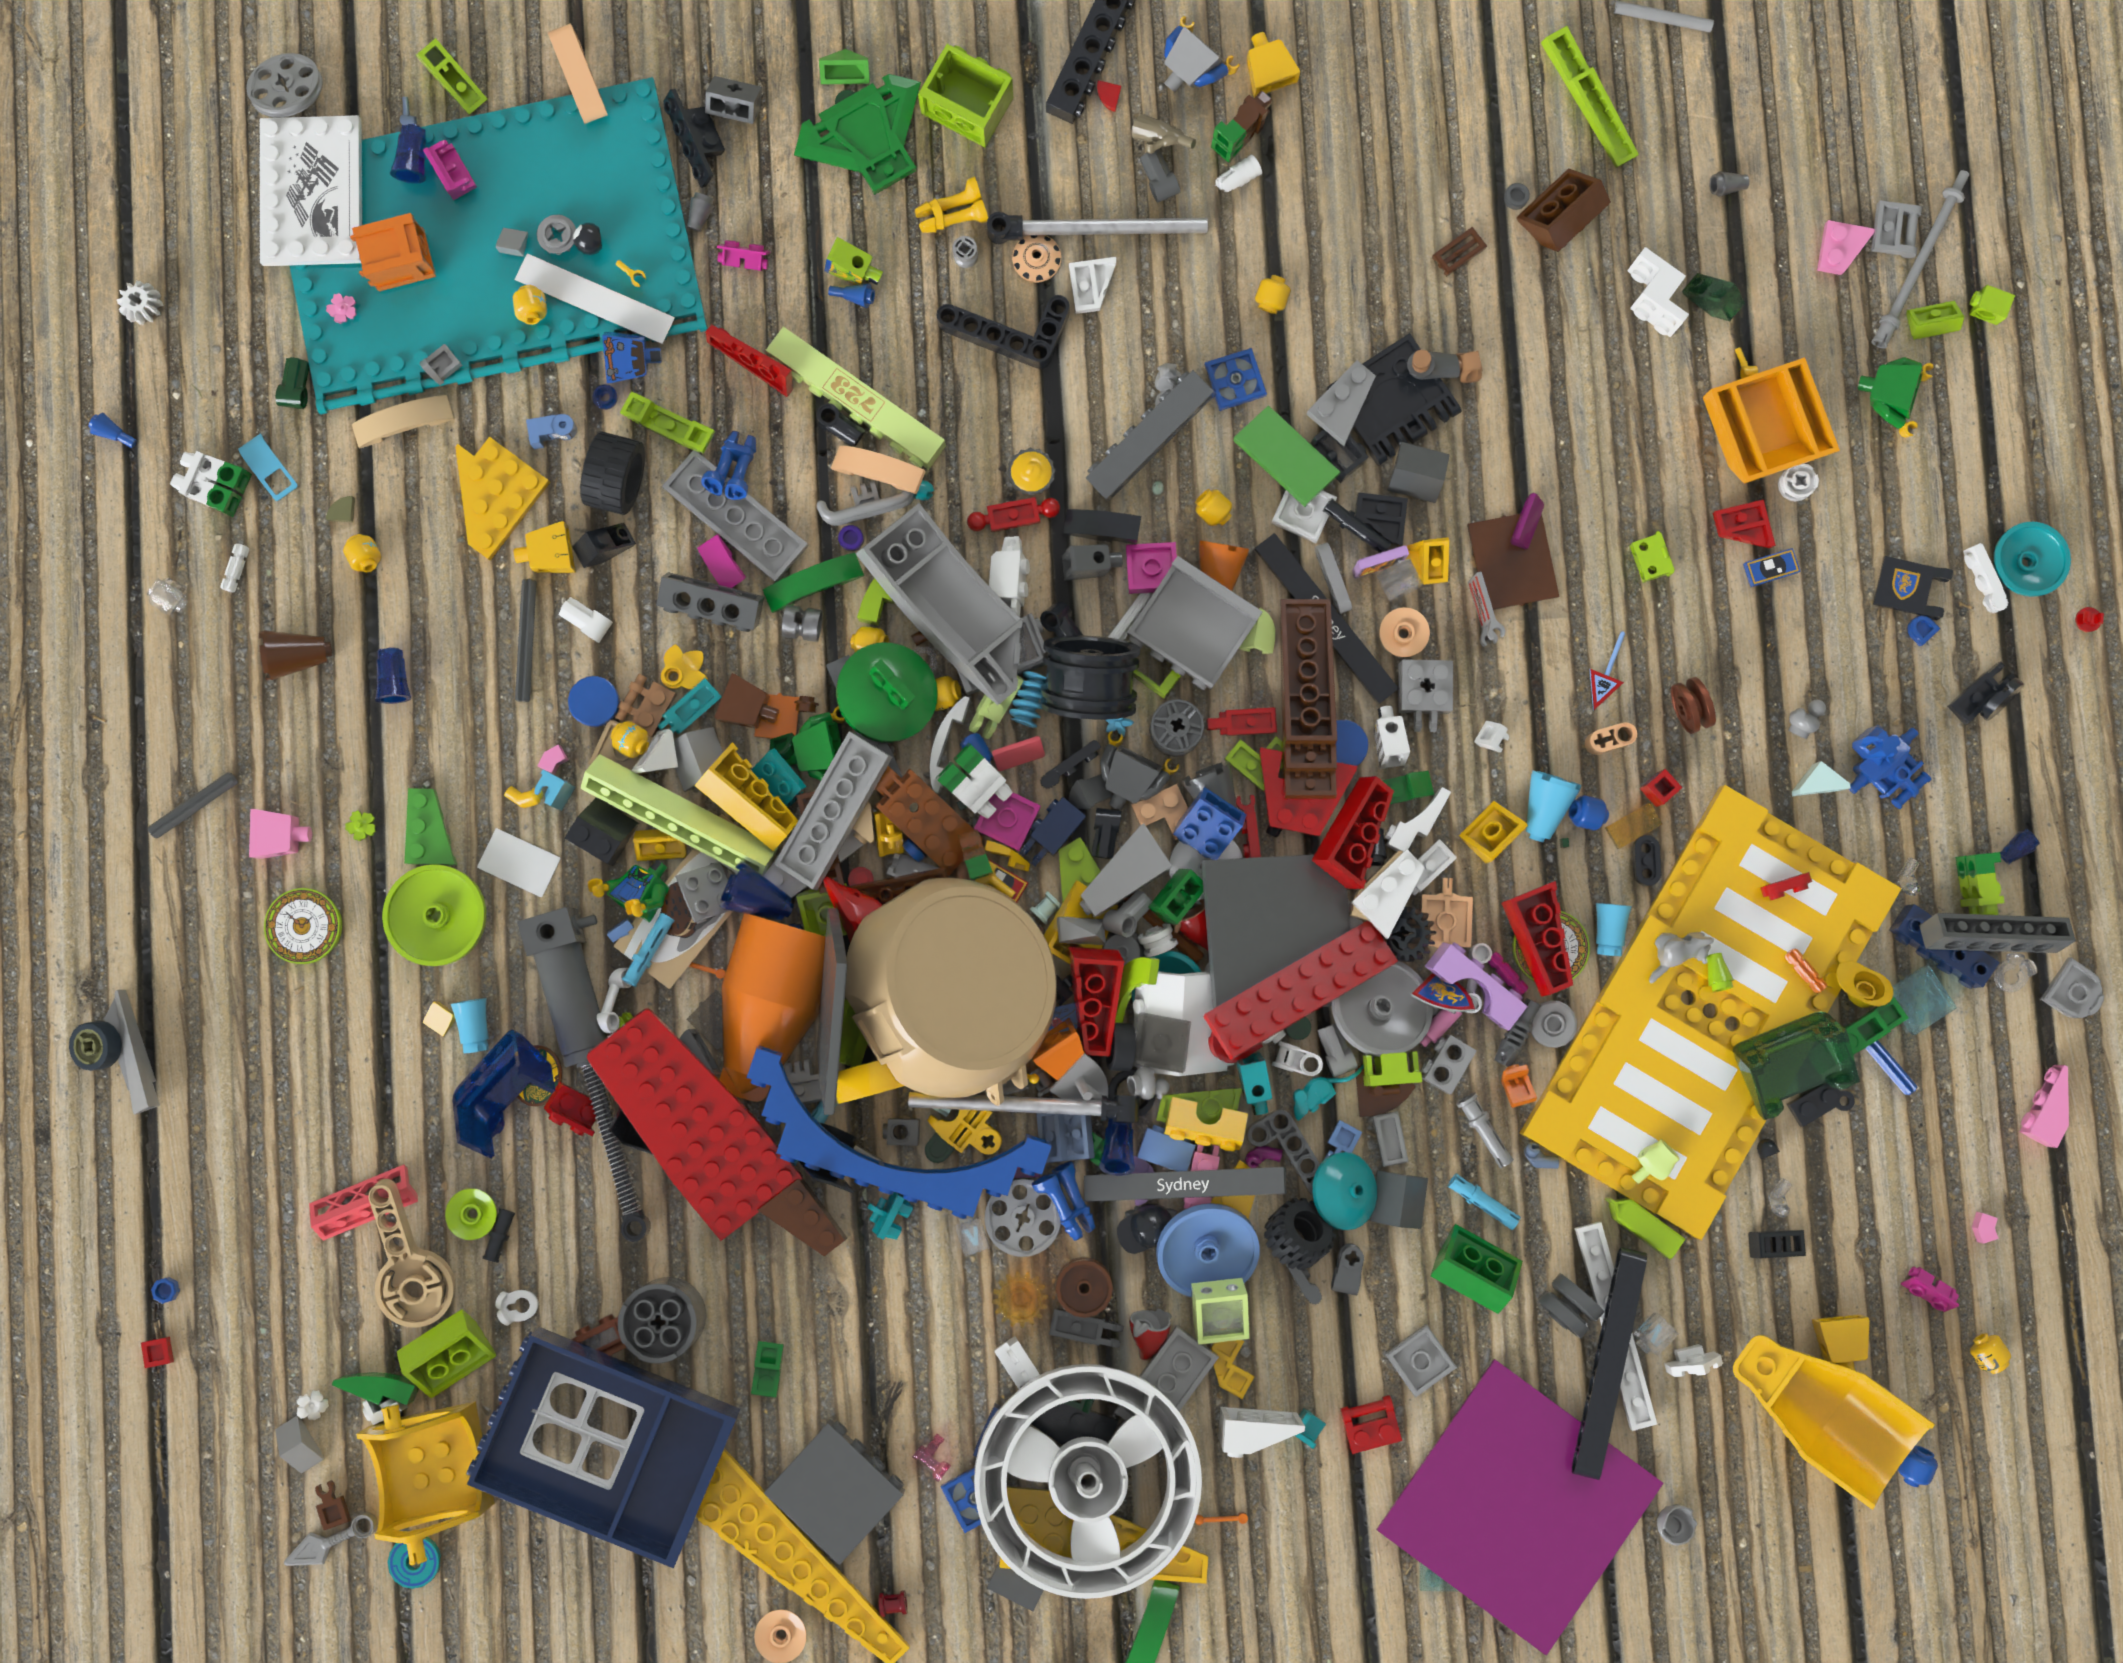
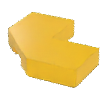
M1221 1328L1218 1335L1231 1333ZM1244 1340L1213 1343L1210 1349L1219 1356L1213 1365L1219 1387L1243 1399L1254 1379V1375L1233 1364Z

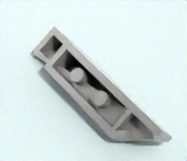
M116 990L115 998L104 1019L105 1022L113 1025L120 1034L122 1047L118 1062L127 1089L130 1090L132 1110L134 1115L158 1107L160 1104L153 1086V1082H156L127 992L126 990Z

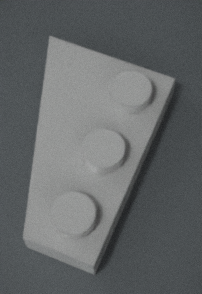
M1357 360L1307 411V415L1345 446L1376 376Z

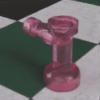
M939 1434L934 1436V1439L926 1448L921 1445L912 1456L913 1459L917 1460L918 1458L933 1471L932 1476L937 1482L941 1480L951 1467L948 1462L942 1461L939 1463L932 1457L939 1445L945 1440Z

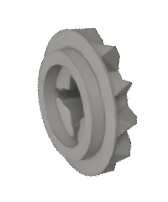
M551 215L545 218L538 227V242L548 253L560 255L565 251L570 252V248L574 244L573 234L576 227L569 218L563 215ZM552 228L559 233L563 231L561 234L562 242L556 238L552 240L554 237Z

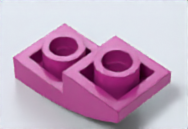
M716 534L697 548L719 585L732 588L746 578L745 574L731 557L732 552L719 534Z

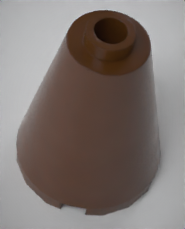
M267 630L259 631V639H263V645H259L263 672L264 674L267 673L266 681L275 680L328 662V657L332 656L331 642H326L325 637Z

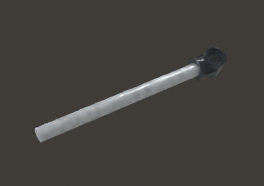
M995 212L987 219V235L990 241L995 244L1023 240V235L1207 233L1208 231L1207 218L1023 220L1022 215H1007L1004 212ZM996 225H1003L1005 229L1003 231L998 232L995 231L993 227Z
M909 1092L908 1102L909 1107L1092 1115L1101 1116V1121L1113 1119V1122L1138 1123L1139 1097L1115 1095L1114 1098H1107L1106 1095H1102V1100L1088 1101L1082 1099L1004 1096V1102L996 1106L987 1095L945 1098L921 1092Z

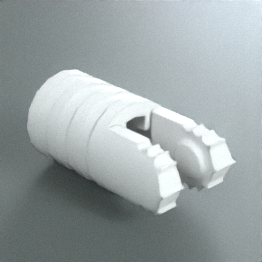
M1251 154L1221 174L1215 180V186L1225 192L1242 187L1245 183L1262 174L1261 166Z

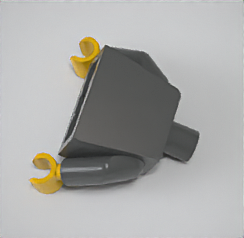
M1110 731L1108 734L1109 744L1106 745L1100 760L1102 779L1106 782L1105 788L1114 793L1109 802L1110 806L1123 810L1127 800L1137 804L1140 799L1148 800L1160 793L1169 781L1170 775L1179 769V764L1174 770H1170L1167 766V763L1171 760L1169 758L1161 766L1121 746L1123 742L1122 734L1118 741H1113L1111 739L1113 731Z

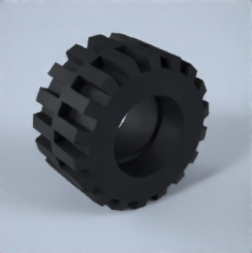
M1292 1198L1290 1201L1288 1200L1268 1218V1222L1264 1227L1267 1230L1264 1232V1238L1268 1239L1266 1245L1272 1249L1273 1252L1271 1254L1274 1258L1277 1256L1281 1264H1288V1268L1291 1269L1297 1267L1298 1270H1303L1304 1268L1312 1267L1330 1252L1334 1246L1333 1241L1336 1239V1234L1333 1233L1335 1228L1322 1219L1314 1201L1308 1202L1307 1198L1299 1200L1298 1198ZM1295 1228L1302 1233L1304 1239L1297 1233Z

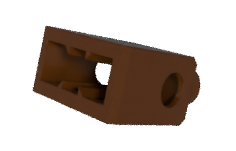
M732 673L714 718L720 722L757 729L761 719L775 723L779 709L767 705L770 696L766 692Z

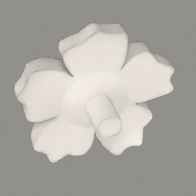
M313 1390L310 1397L308 1394L299 1396L297 1400L299 1405L297 1407V1416L301 1419L308 1417L309 1420L320 1418V1412H325L329 1406L328 1399H323V1395L320 1394L319 1390Z

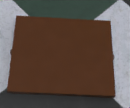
M1520 514L1503 515L1500 518L1467 524L1477 572H1482L1493 610L1517 605L1524 606L1527 603L1560 597L1542 514L1528 549L1512 545L1510 542Z

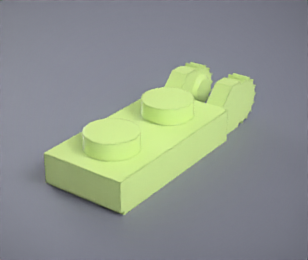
M1017 676V690L999 705H996L989 697L984 695L970 723L969 731L976 733L981 727L984 717H986L989 721L983 730L982 737L990 739L996 730L997 723H1000L1024 680Z

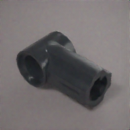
M824 404L817 411L818 424L822 430L830 432L851 447H855L862 439L865 429L840 413L834 405ZM826 413H831L835 416V419L827 423L822 420V416Z
M1063 601L1055 602L1040 616L1042 626L1048 631H1054L1057 637L1083 635L1071 619L1072 611L1069 605Z
M1096 808L1092 857L1112 859L1114 857L1116 835L1119 833L1122 811Z

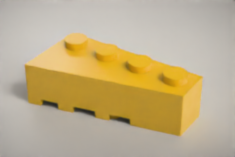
M732 742L709 767L695 786L774 851L796 826L798 820L778 796L774 797L769 792V785L763 778L758 779L751 770L753 767L747 759L743 760L736 752L738 748Z

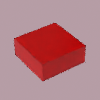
M170 1336L141 1342L145 1368L174 1362Z

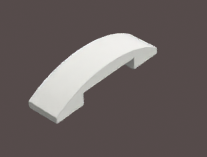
M966 696L958 701L946 715L933 743L930 757V779L932 789L937 795H940L943 786L936 779L937 775L943 770V768L938 766L953 722L962 725L964 723L971 702L970 698Z

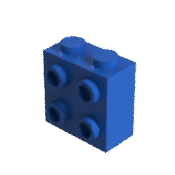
M1204 787L1178 821L1173 835L1183 844H1188L1196 849L1203 857L1217 860L1243 827L1247 814Z

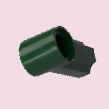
M294 357L286 358L282 384H279L276 389L275 399L277 406L303 410L306 408L308 402V391L306 389L309 371L308 361Z

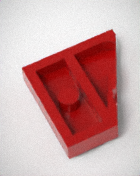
M1764 500L1725 508L1712 513L1719 537L1765 548L1776 546Z

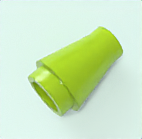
M1722 953L1708 955V986L1712 987L1713 992L1733 988L1732 981L1734 979L1723 959Z

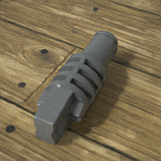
M1528 998L1524 1002L1528 1007L1512 1028L1505 1032V1038L1501 1040L1495 1057V1061L1506 1067L1513 1065L1523 1049L1521 1047L1525 1046V1040L1529 1038L1528 1034L1533 1030V1026H1531L1533 1019L1541 1007L1540 1004Z

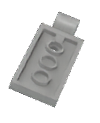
M1176 1325L1139 1377L1158 1388L1180 1412L1219 1356L1204 1344L1198 1345L1197 1339ZM1118 1405L1114 1410V1414L1124 1419L1118 1429L1132 1416L1136 1415L1133 1411L1122 1405Z

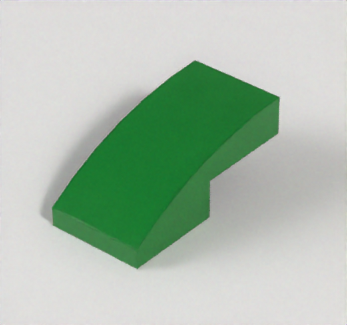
M758 1341L751 1395L777 1398L784 1344Z

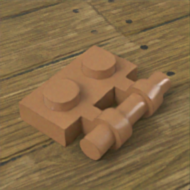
M638 674L635 681H631L628 687L630 690L624 701H620L618 705L619 710L615 718L624 722L627 714L634 716L631 722L644 728L649 736L654 737L658 730L657 726L664 719L662 714L670 708L677 694L654 681L649 690L644 688L643 685L647 678ZM638 694L645 698L637 710L632 705Z

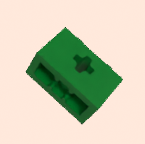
M1178 869L1148 908L1165 924L1178 925L1204 892L1203 880L1192 869Z

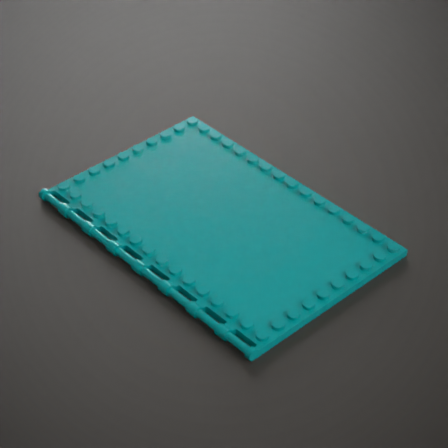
M653 77L598 89L608 115L587 124L584 123L573 95H567L362 140V225L411 213L417 223L425 230L437 277L379 292L375 286L371 287L368 284L369 279L359 274V271H362L361 263L289 265L316 397V408L320 415L327 414L329 410L356 404L364 406L377 403V400L407 393L409 395L425 392V389L453 383L460 385L473 382L474 379L503 372L511 374L520 372L522 368L549 362L557 364L570 361L572 357L600 351L604 353L602 338L604 332L618 333L629 330L546 293L544 294L547 315L544 319L533 325L518 320L514 313L513 295L525 284L514 279L527 254L675 317L674 320L697 316L695 321L672 325L665 340L669 336L696 330L704 332L708 329L657 88ZM442 140H447L448 144L452 143L477 188L455 200L446 191L423 149L429 148ZM551 215H563L569 218L574 223L576 229L581 224L593 223L600 228L602 249L597 254L586 255L580 252L575 244H573L570 252L565 251L560 255L548 253L538 242L537 230L540 223ZM503 228L528 232L524 257L499 253L496 249V243ZM552 228L554 234L552 240L556 238L562 242L561 234L563 231L559 233ZM618 260L634 271L641 270L644 272L646 280L640 275L634 278L640 284V287H635L632 284L631 277L616 265ZM338 293L343 298L345 296H352L356 301L354 307L356 308L357 315L354 319L347 317V322L341 324L336 323L334 317H331L326 312V306L333 304L331 299L334 294ZM638 333L630 334V335L643 336V335H640V334H638ZM600 337L598 342L568 348V343ZM645 337L646 341H650V340H651L652 343H653V342H656V341H654V340H652V339H649V338ZM446 344L463 366L447 377L441 385L437 384L432 378L423 379V375L427 373L421 367L420 361L424 358L426 359L442 345ZM552 348V352L524 358L519 356V354ZM503 358L501 363L471 368V364ZM406 379L405 384L377 390L374 388V385ZM357 389V394L326 400L328 395Z

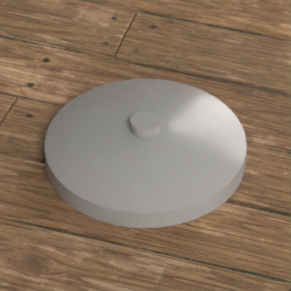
M1398 961L1395 965L1332 1001V1013L1339 1031L1352 1046L1371 1056L1380 1057L1381 1054L1406 1053L1423 1040L1432 1022L1433 1006L1411 996L1424 981L1412 968Z

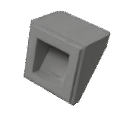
M503 228L497 240L496 249L499 253L524 257L528 232Z

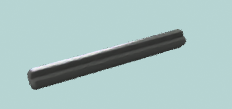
M523 579L521 585L515 700L518 702L530 701L537 584L533 579Z

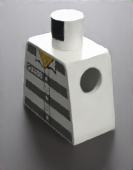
M1392 706L1380 707L1377 709L1379 719L1376 720L1374 726L1379 768L1405 766L1410 754V748L1402 716H1394Z

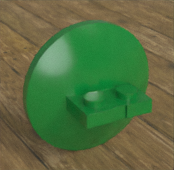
M875 643L859 649L846 661L838 676L836 698L842 716L857 733L873 741L894 743L913 737L930 721L937 704V684L929 665L916 652L896 643Z

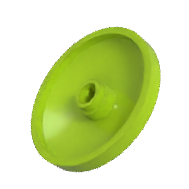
M424 865L405 873L389 890L383 905V927L392 947L407 960L425 966H444L464 958L478 944L486 925V905L479 887L465 873L445 865Z

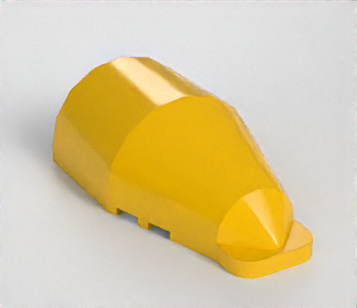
M1766 1335L1754 1336L1733 1365L1735 1377L1752 1390L1770 1416L1780 1426L1785 1436L1789 1438L1798 1450L1800 1456L1872 1510L1904 1459L1921 1437L1935 1425L1934 1422L1865 1373L1781 1346Z

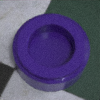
M848 525L840 530L838 540L843 549L856 551L863 545L864 536L857 526Z

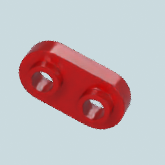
M1807 872L1762 886L1760 890L1763 897L1768 896L1771 901L1784 897V891L1793 889V892L1796 893L1808 889V883H1811L1812 879L1810 873Z

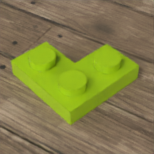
M1275 737L1267 746V749L1283 751V741ZM1240 739L1224 760L1229 762L1233 768L1263 792L1264 782L1260 756ZM1282 754V759H1281V764H1280V769H1279V771L1284 767V765H1283V754Z

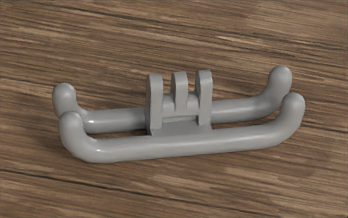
M874 480L870 481L871 492H867L865 483L860 484L862 490L860 495H858L856 486L850 487L855 502L854 507L833 512L828 509L826 502L820 500L817 502V510L822 520L827 524L839 526L904 508L914 500L915 494L903 491L900 494L880 499Z

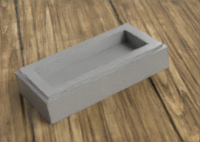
M1398 1111L1372 1116L1382 1166L1409 1162Z

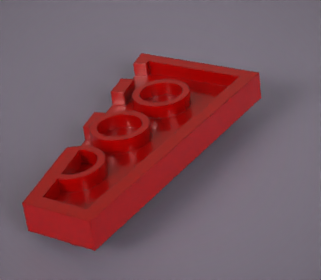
M711 324L705 331L707 343L786 397L793 391L791 369L731 336L723 328H717Z

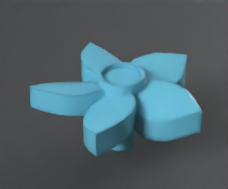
M1127 718L1106 720L1108 722L1106 732H1114L1117 729L1118 733L1124 737L1125 727L1131 726L1134 721Z

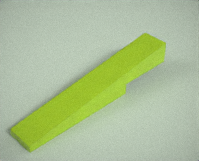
M1568 26L1547 36L1541 42V45L1614 166L1617 168L1637 157L1639 154L1593 67L1589 68Z

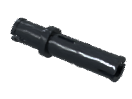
M1333 498L1323 508V512L1340 523L1339 527L1348 529L1378 553L1385 552L1390 547V541H1387L1354 516L1355 512L1346 510L1334 501Z

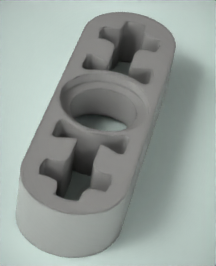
M1326 542L1315 546V553L1336 610L1339 614L1352 610L1349 595L1329 544Z

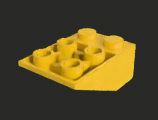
M1078 880L1075 881L1044 934L1051 953L1069 965L1068 947L1102 949L1103 945L1059 943L1057 918L1104 919L1105 914L1109 910H1117L1118 908L1116 904L1095 918L1092 914L1087 916L1079 904L1083 901L1080 896L1087 886ZM1105 930V938L1107 937L1109 931Z

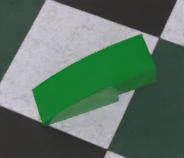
M356 1373L341 1376L332 1382V1386L377 1405L385 1402L387 1398L408 1405L415 1400L419 1390L405 1376L391 1373Z

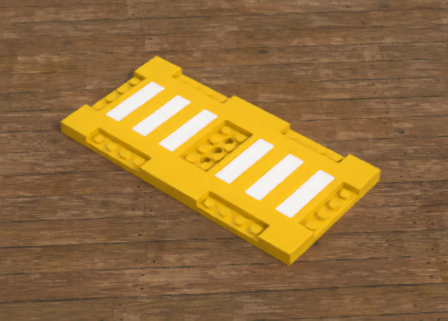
M1726 785L1720 786L1520 1131L1521 1135L1536 1142L1541 1147L1701 1241L1727 1197L1724 1195L1770 1113L1774 1107H1778L1827 1021L1825 1017L1841 990L1836 978V970L1839 964L1844 961L1857 962L1873 932L1878 931L1902 889L1860 863L1851 862L1768 813L1769 810ZM1803 873H1810L1812 882L1808 883L1809 888L1796 893L1793 892V889L1784 891V897L1771 901L1768 896L1763 897L1760 890L1762 886ZM1702 932L1705 934V937L1714 938V942L1710 944L1711 948L1708 955L1722 953L1723 959L1734 979L1732 981L1733 988L1713 992L1712 987L1708 986V962L1703 964L1702 961H1698L1696 958H1690L1681 965L1670 967L1654 983H1650L1649 978L1652 972L1660 966L1658 949L1654 944L1655 940L1662 933H1672L1679 938H1684L1689 933ZM1798 949L1803 955L1802 959H1806L1817 971L1818 977H1822L1827 983V987L1822 992L1814 993L1809 987L1810 983H1806L1793 968L1794 965H1790L1785 959V955L1790 950ZM1686 990L1690 991L1693 995V1001L1689 1005H1685L1681 1001V994ZM1708 1003L1712 1004L1715 1008V1014L1711 1018H1707L1703 1014V1008ZM1730 1016L1734 1017L1737 1021V1027L1734 1031H1729L1725 1026V1021ZM1662 1139L1675 1151L1680 1160L1664 1180H1659L1650 1174L1638 1184L1632 1178V1175L1643 1167L1637 1158L1638 1154L1647 1146Z

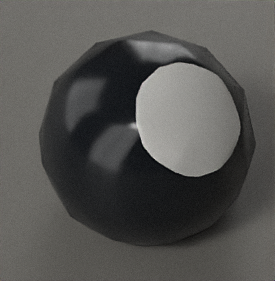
M584 223L575 230L573 241L580 252L586 255L599 253L602 249L600 228L597 225Z

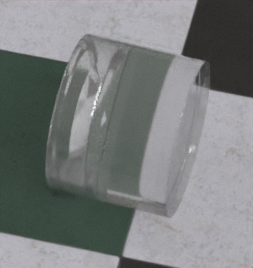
M1411 559L1403 560L1377 575L1389 602L1400 599L1423 586V582Z

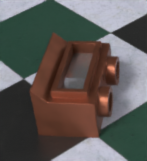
M613 1314L598 1320L600 1325L592 1329L587 1325L575 1331L576 1336L571 1339L609 1356L627 1348L619 1336V1316L614 1318Z

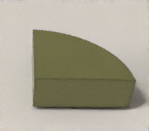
M347 496L335 501L327 512L326 520L353 522L355 498Z

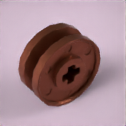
M1693 677L1688 679L1686 686L1682 683L1671 686V700L1675 713L1681 725L1688 733L1693 734L1700 731L1701 725L1704 728L1715 725L1716 712L1707 688L1699 678Z

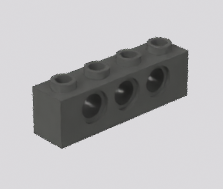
M667 572L661 577L656 606L664 607L663 610L669 613H678L679 611L687 613V616L693 619H702L703 617L711 619L712 623L724 626L731 624L735 625L736 629L749 632L759 625L764 596ZM681 592L689 594L691 598L690 603L682 599ZM706 598H710L714 601V609H711L706 605ZM730 604L738 607L739 615H735L730 611Z

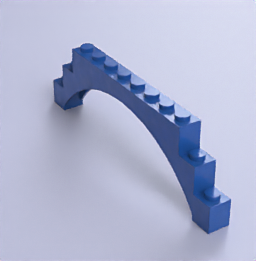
M759 1045L756 1048L747 1078L752 1079L751 1083L753 1085L763 1088L766 1087V1084L771 1086L761 1116L766 1117L765 1121L775 1125H780L781 1122L786 1123L776 1152L785 1161L795 1163V1160L805 1162V1167L819 1171L820 1168L829 1170L830 1175L841 1179L848 1176L854 1178V1183L868 1187L869 1184L878 1186L879 1191L890 1195L897 1192L903 1194L905 1200L914 1203L921 1200L927 1202L928 1207L942 1211V1208L952 1210L954 1216L966 1219L967 1216H974L983 1188L987 1189V1194L995 1197H1001V1194L1008 1196L1017 1167L1021 1168L1020 1172L1030 1176H1035V1173L1041 1175L1043 1173L1052 1144L1048 1140L1026 1134L1024 1140L1012 1148L987 1160L947 1169L902 1167L862 1154L841 1142L810 1114L788 1080L781 1062L783 1053Z

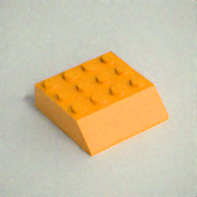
M1805 357L1713 388L1703 396L1728 467L1744 484L1840 451Z

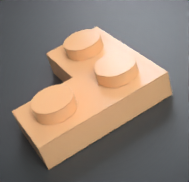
M1177 784L1161 791L1148 800H1141L1137 804L1131 805L1140 825L1145 824L1148 826L1165 818L1172 835L1178 821L1188 809Z

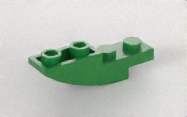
M1892 997L1888 1004L1875 1007L1851 1024L1844 1026L1813 1046L1806 1057L1817 1073L1821 1074L1887 1035L1893 1028L1909 1019V1017L1895 997Z

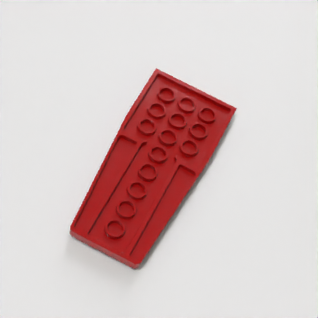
M643 1009L588 1052V1062L667 1176L720 1241L759 1212L757 1211L796 1180L803 1179V1175L792 1162L781 1159V1155L776 1153L778 1149L777 1143L755 1116L651 1009Z

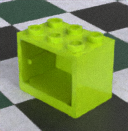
M946 44L918 93L921 114L986 148L1013 100L1012 77L1001 68L995 69L989 66L988 62L984 59L968 55L960 46L955 45L953 47Z

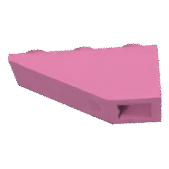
M2053 1065V1067L2048 1069L2044 1076L2045 1083L2041 1090H2038L2033 1097L2034 1104L2030 1112H2027L2021 1121L2022 1127L2019 1132L2046 1147L2058 1148L2069 1126L2068 1067L2065 1065Z

